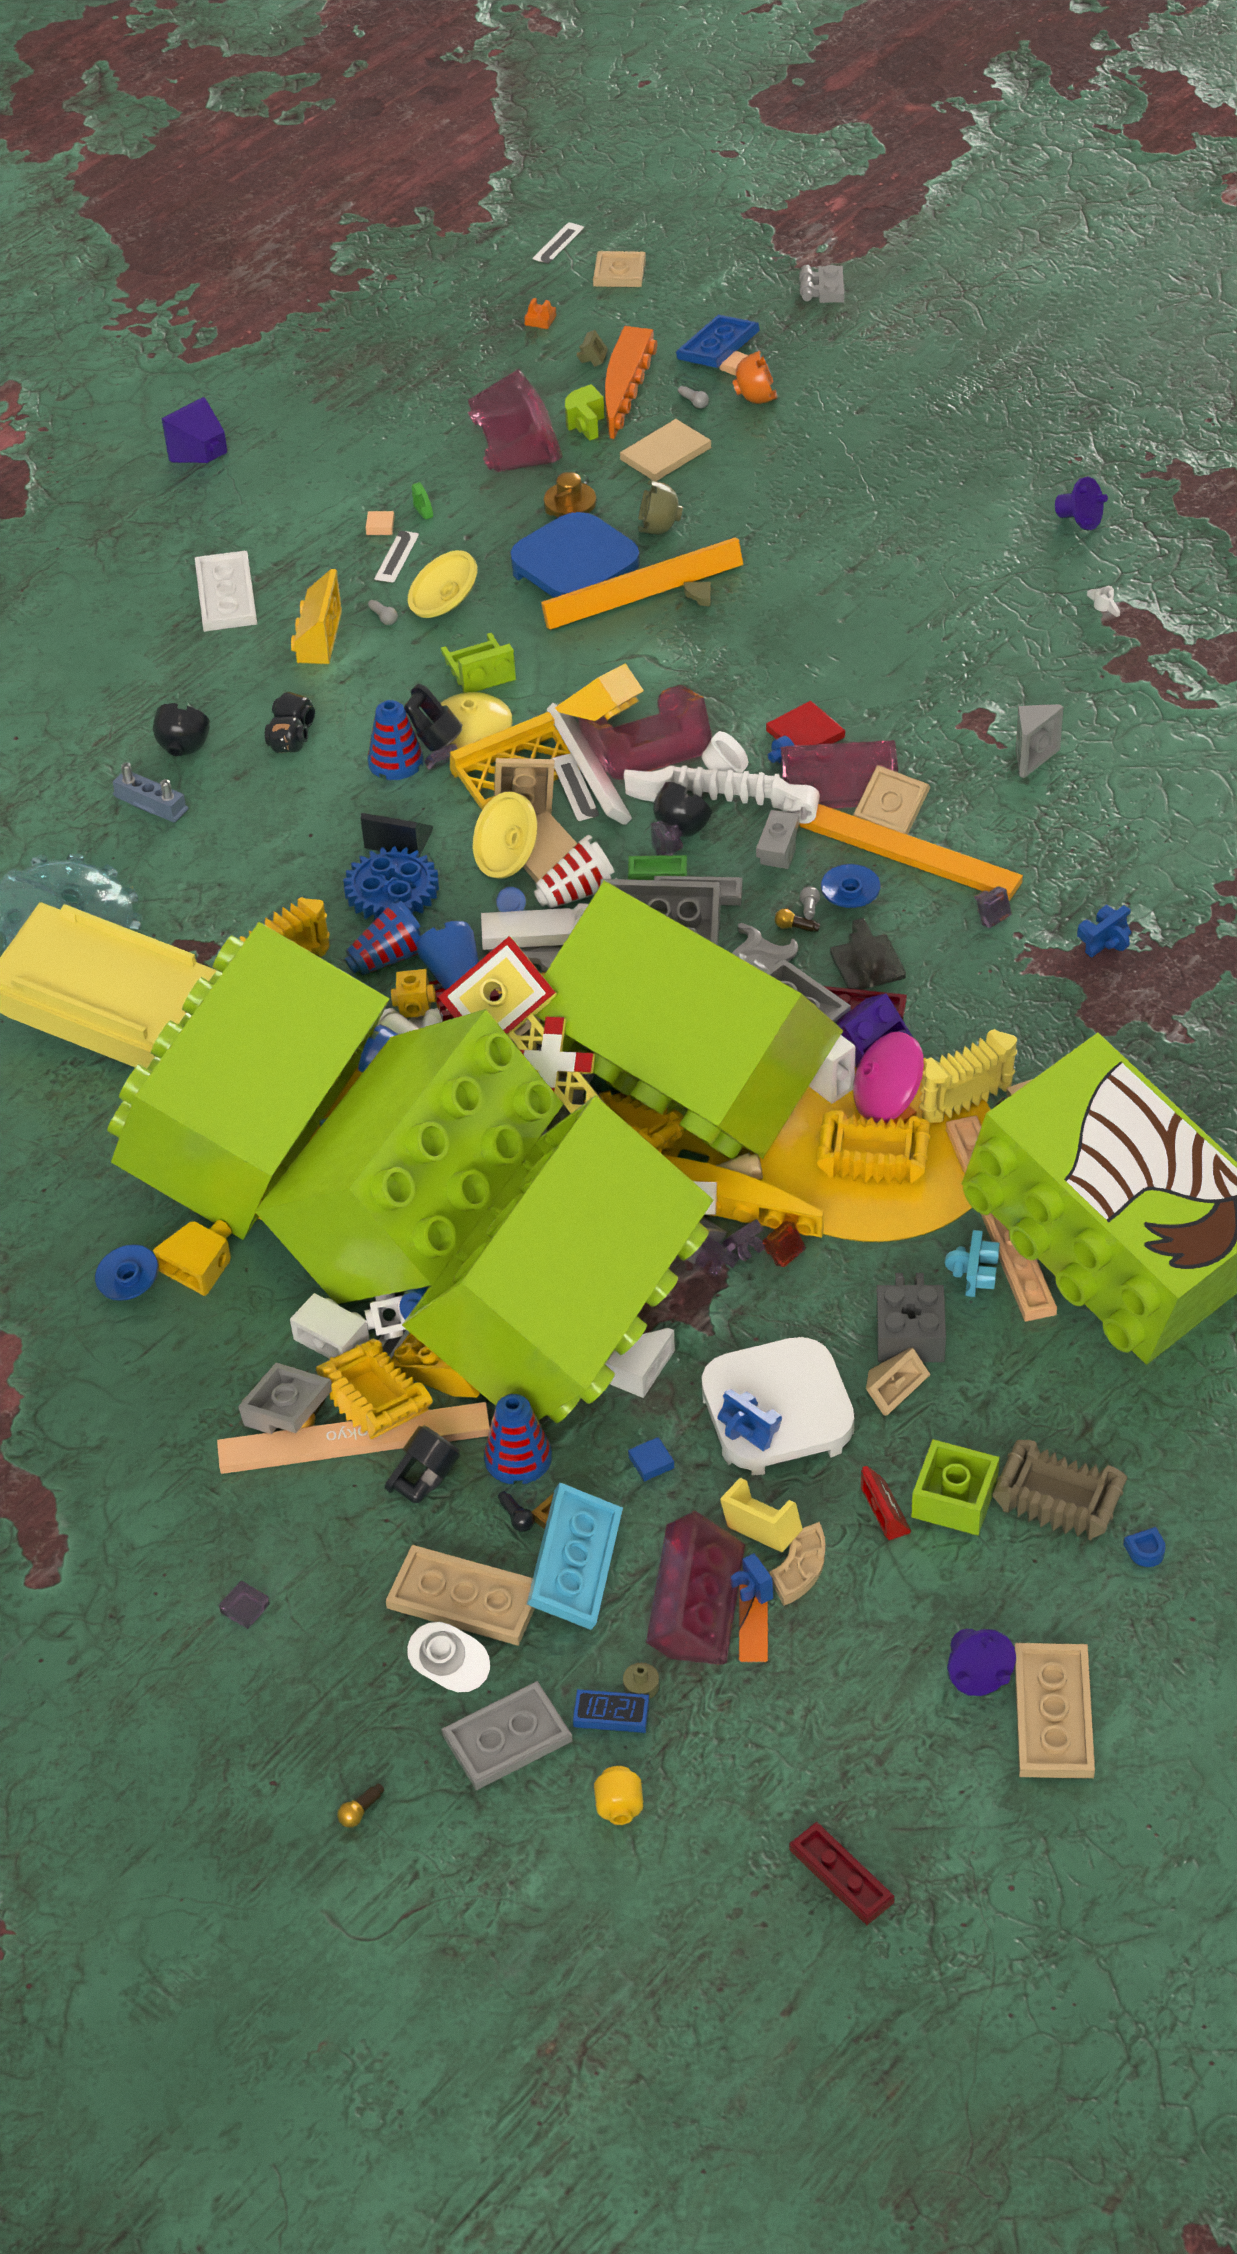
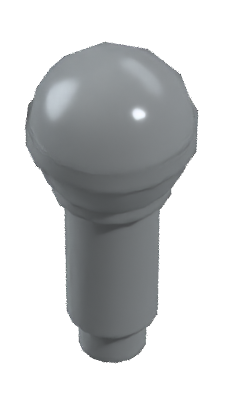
M683 386L678 388V393L689 399L694 407L702 409L708 405L709 397L706 392L694 391Z
M376 600L368 602L370 609L379 615L380 621L383 624L392 625L396 622L398 614L393 607H385Z
M809 886L800 892L799 897L804 905L803 913L805 918L811 920L815 915V906L820 900V893L815 887Z

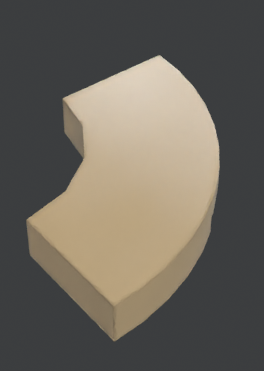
M820 1522L804 1527L789 1544V1553L784 1562L769 1572L772 1577L773 1587L783 1606L792 1603L807 1593L822 1572L825 1561V1536Z

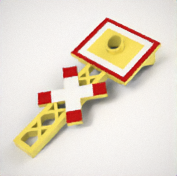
M508 936L438 998L454 1018L486 1009L508 1037L514 1041L522 1054L538 1071L570 1113H573L582 1106L572 1103L574 1090H586L585 1103L595 1095L604 1102L582 1075L593 1074L595 1054L564 1052L562 1050L566 1018L546 1017L545 1025L543 1026L535 1017L540 1010L551 1002L557 993L516 942ZM495 988H502V997L497 1001H490V993ZM529 1019L531 1022L530 1036L517 1035L515 1030ZM537 1044H542L541 1051L536 1050ZM559 1072L567 1073L566 1082L558 1081Z

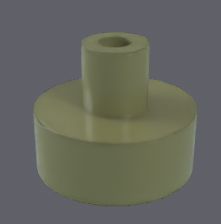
M635 1663L629 1666L623 1674L625 1693L649 1695V1699L653 1698L659 1690V1674L657 1670L648 1663Z

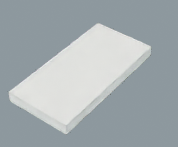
M247 551L195 557L204 632L257 625Z

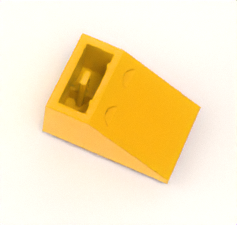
M411 1333L395 1350L391 1358V1362L395 1364V1369L401 1368V1374L406 1373L407 1378L413 1377L414 1381L421 1382L450 1396L477 1398L480 1394L477 1389Z

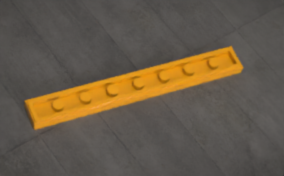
M732 538L543 601L541 605L546 628L551 630L682 586L684 582H694L744 565L739 539Z
M818 804L816 818L812 822L807 824L800 823L802 828L1008 901L1011 900L1023 881V875L821 804Z

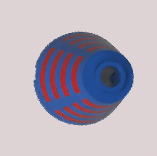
M386 700L376 707L367 758L370 771L380 777L379 773L386 775V780L408 778L419 771L418 766L420 764L423 766L424 763L423 750L403 705L394 700Z
M396 899L346 950L348 957L344 960L354 974L359 972L361 975H365L418 955L417 942L421 938L419 936V927L421 926L407 906L401 900Z
M518 1394L506 1395L498 1401L484 1449V1461L488 1472L497 1480L514 1485V1481L522 1480L523 1484H527L537 1480L545 1474L552 1461L551 1444L529 1401L524 1396Z

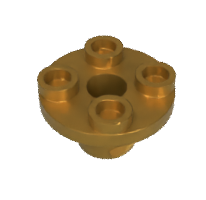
M574 472L560 474L556 480L557 484L549 488L544 495L545 512L556 517L575 512L590 513L596 505L595 491L590 486L581 483V477Z

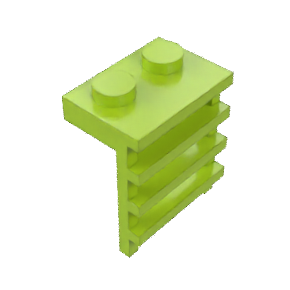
M491 632L486 634L487 642L449 652L445 646L441 647V653L445 658L447 666H450L451 673L456 676L458 685L462 686L463 693L477 692L516 680L514 650L510 643L500 646Z

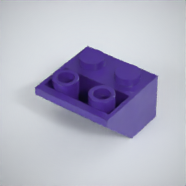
M886 993L866 998L836 1022L843 1030L841 1035L855 1045L856 1068L868 1048L881 1037L892 1032H903L912 1036Z

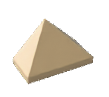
M908 1348L870 1369L866 1390L885 1416L891 1413L931 1374L915 1350Z

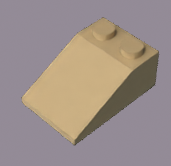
M496 758L494 797L503 792L519 793L530 801L536 816L546 811L552 815L554 759Z

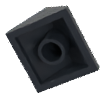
M361 813L364 848L380 851L381 848H384L386 852H391L393 846H396L397 852H401L406 847L408 848V854L417 850L420 857L433 830V825Z

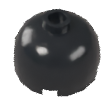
M177 703L163 704L157 708L153 722V733L157 743L173 756H182L198 751L204 745L210 730L209 718L203 712L191 706H187V709L183 710L177 709Z
M666 782L659 790L654 800L653 812L657 822L660 824L659 828L664 834L670 837L675 835L680 837L692 836L707 824L712 810L696 793L693 797H690L684 793L687 789L686 787L674 782Z

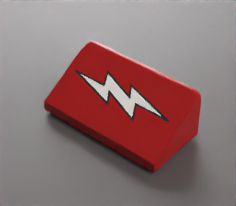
M868 1466L862 1467L861 1490L886 1539L892 1540L910 1534L911 1529L887 1482Z

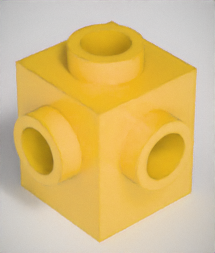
M426 969L396 972V988L391 989V1000L393 1007L398 1006L399 1014L405 1018L425 1016L426 1011L431 1009V1003L436 1002L434 984H429Z

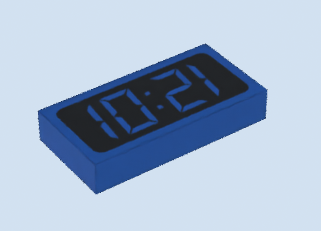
M577 1689L573 1727L646 1733L650 1702L649 1695Z

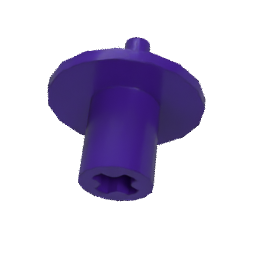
M1089 476L1082 477L1075 483L1072 493L1060 494L1056 497L1055 511L1059 518L1074 517L1081 529L1092 530L1101 522L1104 502H1107L1108 496L1107 494H1102L1100 486L1094 478Z
M965 1628L954 1635L950 1644L952 1652L949 1656L947 1669L949 1679L958 1691L969 1696H983L995 1692L1002 1685L1010 1682V1676L1014 1671L1016 1663V1653L1014 1645L1005 1634L992 1629L976 1631L971 1628Z

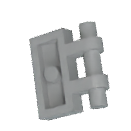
M809 265L802 266L799 273V280L801 282L799 288L803 300L809 301L812 297H819V303L844 302L843 266H818V272H813Z

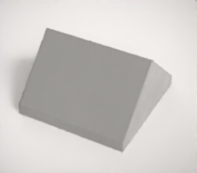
M1059 704L1018 706L1016 756L1020 777H1027L1060 750L1063 706Z

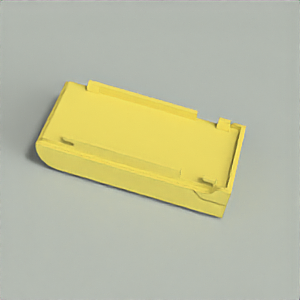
M39 902L0 957V1013L13 1020L130 1066L136 1067L139 1064L147 1069L155 1058L151 1054L152 1047L165 1025L170 1020L176 1024L180 1023L186 1014L182 1010L183 1004L193 986L201 977L210 981L216 970L197 963L195 954L64 904L60 910Z

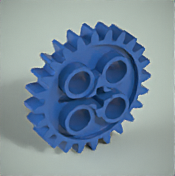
M393 846L391 852H386L384 848H381L380 854L369 851L370 858L360 856V864L352 862V870H346L347 878L343 879L345 899H348L349 907L354 906L356 914L363 911L365 919L371 915H374L376 919L396 899L401 900L413 914V911L423 913V905L431 906V899L437 898L436 891L439 890L438 871L434 869L433 862H428L426 855L419 858L417 850L408 854V848L405 847L401 852H397L396 846Z

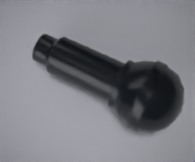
M506 1491L500 1492L498 1499L510 1515L513 1528L519 1532L530 1530L535 1523L534 1514L530 1510L521 1507Z

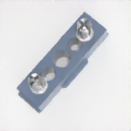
M125 762L121 765L122 773L113 781V795L116 798L173 823L189 809L186 806L184 794L171 789L169 780L164 779L159 784L133 773L130 763Z

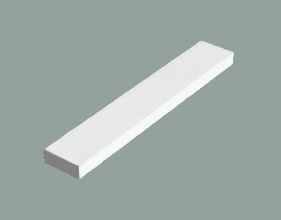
M552 703L547 708V712H550L553 716L554 725L605 814L617 822L626 825L632 817L575 718L572 715L557 712L555 707L558 705Z

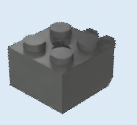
M895 1273V1285H877L878 1362H885L908 1348H913L922 1362H945L946 1323L944 1285H924V1273H916L914 1285H905L903 1273Z

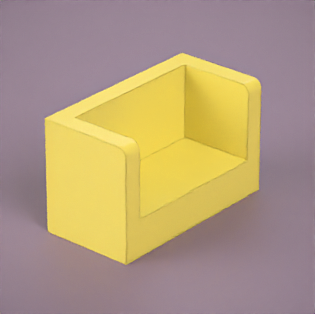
M739 1478L720 1498L728 1528L781 1553L803 1530L795 1502L788 1500L780 1510L766 1505L751 1497L748 1482L743 1478Z

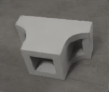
M777 810L770 811L756 848V857L760 858L761 865L789 869L796 850L799 814Z

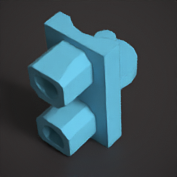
M973 1230L970 1254L966 1252L965 1247L959 1246L945 1257V1266L953 1272V1276L961 1277L963 1273H967L965 1296L975 1297L976 1288H995L997 1267L979 1265L980 1263L998 1264L1000 1243L983 1241V1231Z

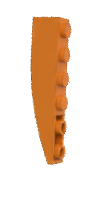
M624 326L611 354L606 373L605 397L609 437L615 439L618 430L623 428L625 414H629L631 401L637 397L638 385L643 383L644 372L650 367L651 356L656 354L657 340H654L653 329Z

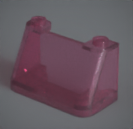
M520 369L468 399L471 408L468 414L475 425L480 424L483 428L489 446L484 450L485 456H483V460L490 470L495 469L496 472L549 464L563 457L547 409L536 390Z
M680 684L661 692L658 697L659 714L617 727H612L605 717L596 721L578 717V722L583 736L606 773L614 779L623 780L625 769L649 772L702 755L712 739L704 697Z

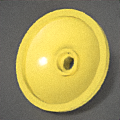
M456 550L442 554L427 564L414 579L408 593V605L414 614L422 618L438 617L450 612L461 604L472 590L476 581L477 563L475 559L466 551Z
M466 692L453 695L441 702L442 706L447 705L463 724L461 733L445 747L446 749L454 751L512 727L510 709L503 701L492 695L480 692Z
M515 792L500 793L486 804L479 815L473 835V853L479 869L489 877L504 879L514 875L526 864L533 852L537 839V819L532 804L525 796Z

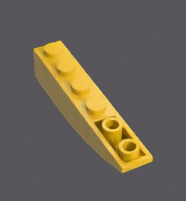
M664 1155L692 1181L717 1182L716 1215L709 1216H718L743 1223H752L772 1229H782L822 1238L824 1212L800 1198L737 1171L709 1163Z

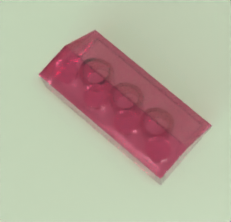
M895 740L781 747V779L792 785H809L816 788L820 794L819 804L829 808L857 807L877 765L898 773Z
M696 1511L666 1525L646 1643L670 1659L723 1665L727 1663L738 1587L732 1588L731 1576L741 1571L745 1544Z

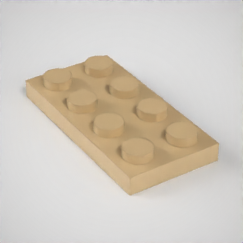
M412 1545L388 1594L386 1606L390 1610L433 1622H443L461 1630L519 1646L535 1610L534 1607L526 1605L533 1578Z
M1015 1643L1019 1777L1094 1778L1095 1764L1088 1644Z

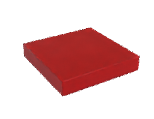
M812 701L766 723V731L775 739L787 736L793 741L800 761L845 738V729Z

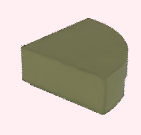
M684 582V593L687 598L696 600L698 605L711 606V582Z

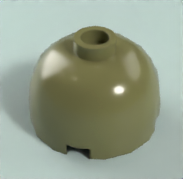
M649 480L647 484L651 485L650 491L644 490L638 520H643V527L638 526V531L645 534L658 535L671 529L675 521H680L683 507L678 505V496L673 488L665 483Z

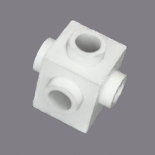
M395 1293L376 1296V1301L370 1302L371 1309L364 1310L368 1329L375 1328L376 1335L383 1334L384 1340L404 1336L403 1330L405 1328L402 1324L405 1319L401 1315L399 1308L402 1295L395 1296ZM387 1308L393 1309L396 1313L395 1318L391 1321L383 1318V1311Z

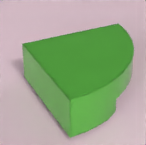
M420 482L413 484L411 487L413 506L425 520L434 517L429 497Z

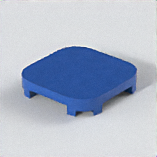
M583 512L568 513L553 520L513 545L511 550L513 576L518 581L525 577L553 598L636 571L640 564L638 546L631 539L598 517Z

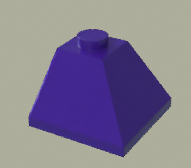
M204 397L161 418L170 462L208 463L228 452L225 432Z

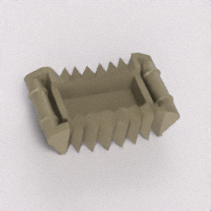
M1016 1440L1011 1453L1007 1455L1008 1460L1001 1475L997 1478V1484L992 1493L994 1499L1003 1508V1512L1009 1513L1016 1507L1017 1517L1027 1511L1028 1522L1038 1516L1040 1528L1050 1521L1053 1531L1062 1525L1064 1534H1067L1074 1527L1077 1537L1086 1530L1088 1540L1091 1541L1094 1537L1104 1534L1108 1527L1107 1525L1113 1519V1512L1117 1501L1123 1495L1127 1476L1110 1465L1098 1472L1097 1464L1089 1470L1086 1462L1078 1469L1077 1460L1068 1466L1065 1456L1057 1461L1056 1452L1050 1457L1048 1449L1040 1453L1035 1441Z

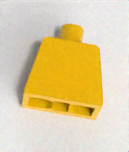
M217 1220L209 1229L195 1221L189 1222L153 1250L158 1261V1271L206 1296L230 1262L231 1255L227 1238L232 1233L231 1228L222 1220Z

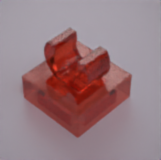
M790 1221L783 1222L761 1241L766 1253L772 1256L776 1266L781 1267L788 1265L806 1249L794 1222Z

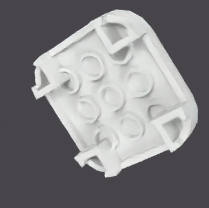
M805 1337L788 1338L726 1353L714 1358L704 1369L702 1374L703 1403L707 1405L722 1446V1456L728 1465L733 1463L740 1468L752 1470V1475L765 1474V1466L824 1451H828L830 1458L842 1453V1448L851 1439L852 1434H854L853 1407L832 1355L824 1345L816 1340ZM731 1388L739 1395L747 1391L756 1397L757 1407L763 1412L773 1409L782 1415L780 1428L773 1435L770 1448L762 1451L742 1436L735 1440L725 1436L727 1425L717 1419L724 1403L723 1394L725 1391Z

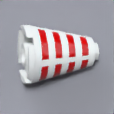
M587 835L578 842L536 883L537 890L534 891V895L542 907L547 905L552 909L595 895L600 887L601 879H611L610 875L615 871L598 843L590 844L592 836Z

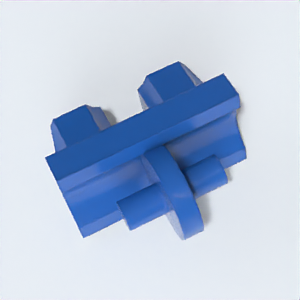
M1105 905L1097 913L1096 922L1099 924L1095 925L1087 919L1078 925L1077 937L1086 943L1085 953L1093 957L1104 948H1114L1118 951H1123L1129 947L1130 939L1128 936L1131 935V930L1127 924V916L1130 914L1131 909L1123 905L1118 910H1115Z
M731 1388L725 1391L723 1394L724 1403L717 1416L718 1420L727 1425L725 1436L731 1440L742 1436L762 1451L770 1448L773 1435L780 1428L782 1415L773 1409L763 1412L757 1407L756 1397L747 1391L740 1395Z

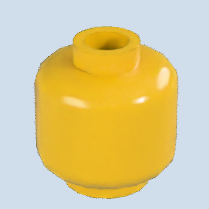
M624 1766L607 1768L594 1782L596 1811L603 1819L615 1825H625L630 1823L643 1810L641 1779L629 1768Z

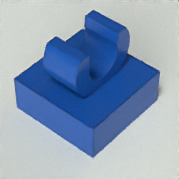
M753 1553L743 1558V1571L736 1572L731 1576L732 1588H736L739 1585H747V1587L740 1590V1599L742 1601H749L756 1596L760 1604L773 1599L772 1577L756 1554Z

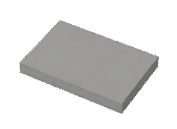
M538 1681L441 1729L442 1736L476 1790L573 1742L571 1732Z

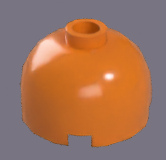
M757 351L743 358L737 365L736 379L733 380L737 395L743 394L745 399L753 404H763L778 398L776 390L772 391L770 385L774 381L764 357H761V352Z

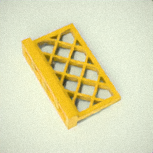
M546 712L451 751L450 771L455 778L459 777L476 803L483 810L486 804L494 798L492 796L484 799L480 792L482 788L494 790V782L486 781L485 779L488 773L495 774V766H491V763L495 762L496 758L535 759L537 752L551 755L552 759L570 754V751L554 726L553 716L550 712ZM551 738L556 742L555 748L540 745L541 742ZM524 749L533 751L530 758L517 756L516 753ZM554 768V781H556L559 777ZM473 770L483 771L481 779L469 777L467 773Z

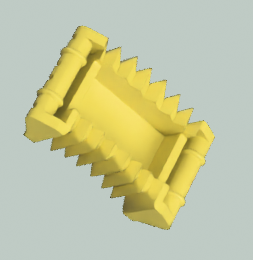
M993 1029L987 1033L986 1042L980 1038L979 1046L972 1043L971 1051L964 1046L963 1055L956 1050L954 1057L949 1053L947 1054V1059L941 1055L940 1062H937L932 1057L926 1059L923 1079L921 1081L923 1084L921 1088L922 1095L920 1096L921 1104L919 1105V1108L923 1110L922 1118L930 1123L941 1122L945 1113L951 1118L953 1110L959 1115L962 1106L969 1111L972 1102L979 1106L981 1098L988 1102L990 1092L997 1096L998 1088L1006 1092L1007 1087L1012 1085L1015 1073L1014 1062L1015 1055L1017 1054V1038L1014 1035Z

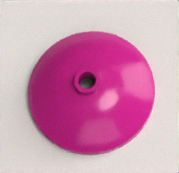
M903 1032L889 1033L875 1041L861 1058L854 1077L853 1094L857 1110L865 1119L869 1120L872 1116L875 1123H878L881 1118H883L885 1123L889 1122L890 1118L895 1119L902 1114L914 1099L921 1083L924 1068L923 1052L920 1044L914 1037Z

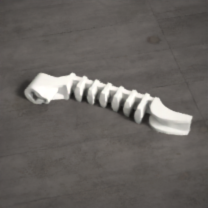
M682 765V768L668 766L652 772L626 769L624 771L625 792L634 798L654 802L657 793L666 782H674L687 788L684 792L685 794H687V790L693 791V794L696 793L702 797L703 792H709L712 800H717L718 793L725 794L726 800L732 802L733 795H740L742 803H747L749 796L756 798L758 805H763L764 798H770L773 808H779L782 812L799 814V823L803 824L810 823L816 818L820 798L816 788L809 785L789 784L780 778V774L768 776L762 772H759V775L749 774V771L736 773L733 770H728V772L718 771V768L704 770L702 767L694 769L688 768L686 765Z

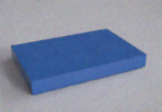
M717 315L676 351L677 359L718 368L722 362L760 331L759 323Z

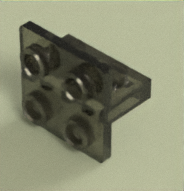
M864 918L852 921V934H849V943L830 948V954L848 989L862 990L906 978V971L887 935L882 934L873 937Z

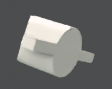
M1111 586L1087 591V596L1094 600V608L1096 610L1109 611L1116 617L1120 615V610L1113 600L1114 589Z

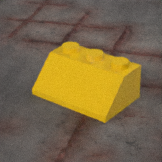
M330 569L309 587L305 600L300 602V618H296L295 622L296 635L291 637V650L296 652L297 663H330L342 613L337 569Z
M625 663L596 678L556 706L555 709L559 713L593 721L602 717L609 720L639 701L636 696L644 690Z

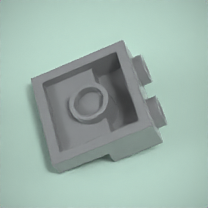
M275 1363L238 1406L244 1426L272 1434L277 1427L297 1433L332 1391L331 1379Z

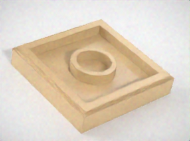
M598 251L593 286L642 287L646 253Z
M877 765L853 816L908 835L929 792L930 786L927 783Z

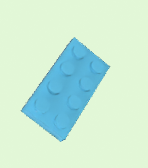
M563 1483L558 1484L554 1490L526 1605L590 1630L596 1625L623 1510L622 1507Z

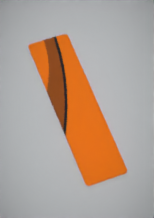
M739 1585V1661L767 1662L768 1601L760 1604L756 1596L749 1601H742L740 1599V1590L747 1587V1585Z

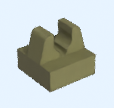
M593 330L586 334L583 344L579 346L581 352L577 353L576 356L581 363L591 361L595 367L603 363L608 348L597 332Z

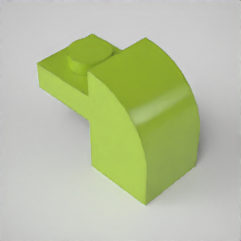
M592 384L576 389L566 397L565 418L568 431L577 428L589 441L599 438L598 420L605 418L604 397Z

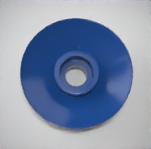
M844 864L832 868L823 876L821 891L824 897L834 905L845 908H857L865 906L876 899L880 892V880L867 867L856 864Z
M126 1245L119 1247L107 1254L99 1263L95 1273L96 1286L105 1297L112 1300L122 1301L135 1298L147 1291L154 1283L158 1274V1261L153 1252L144 1246Z

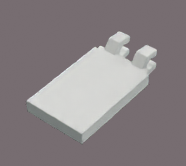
M578 903L574 909L481 913L483 950L494 949L508 936L520 948L563 945L589 904Z

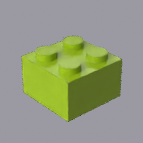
M932 1439L912 1493L911 1517L979 1536L992 1499V1493L997 1484L1000 1457Z

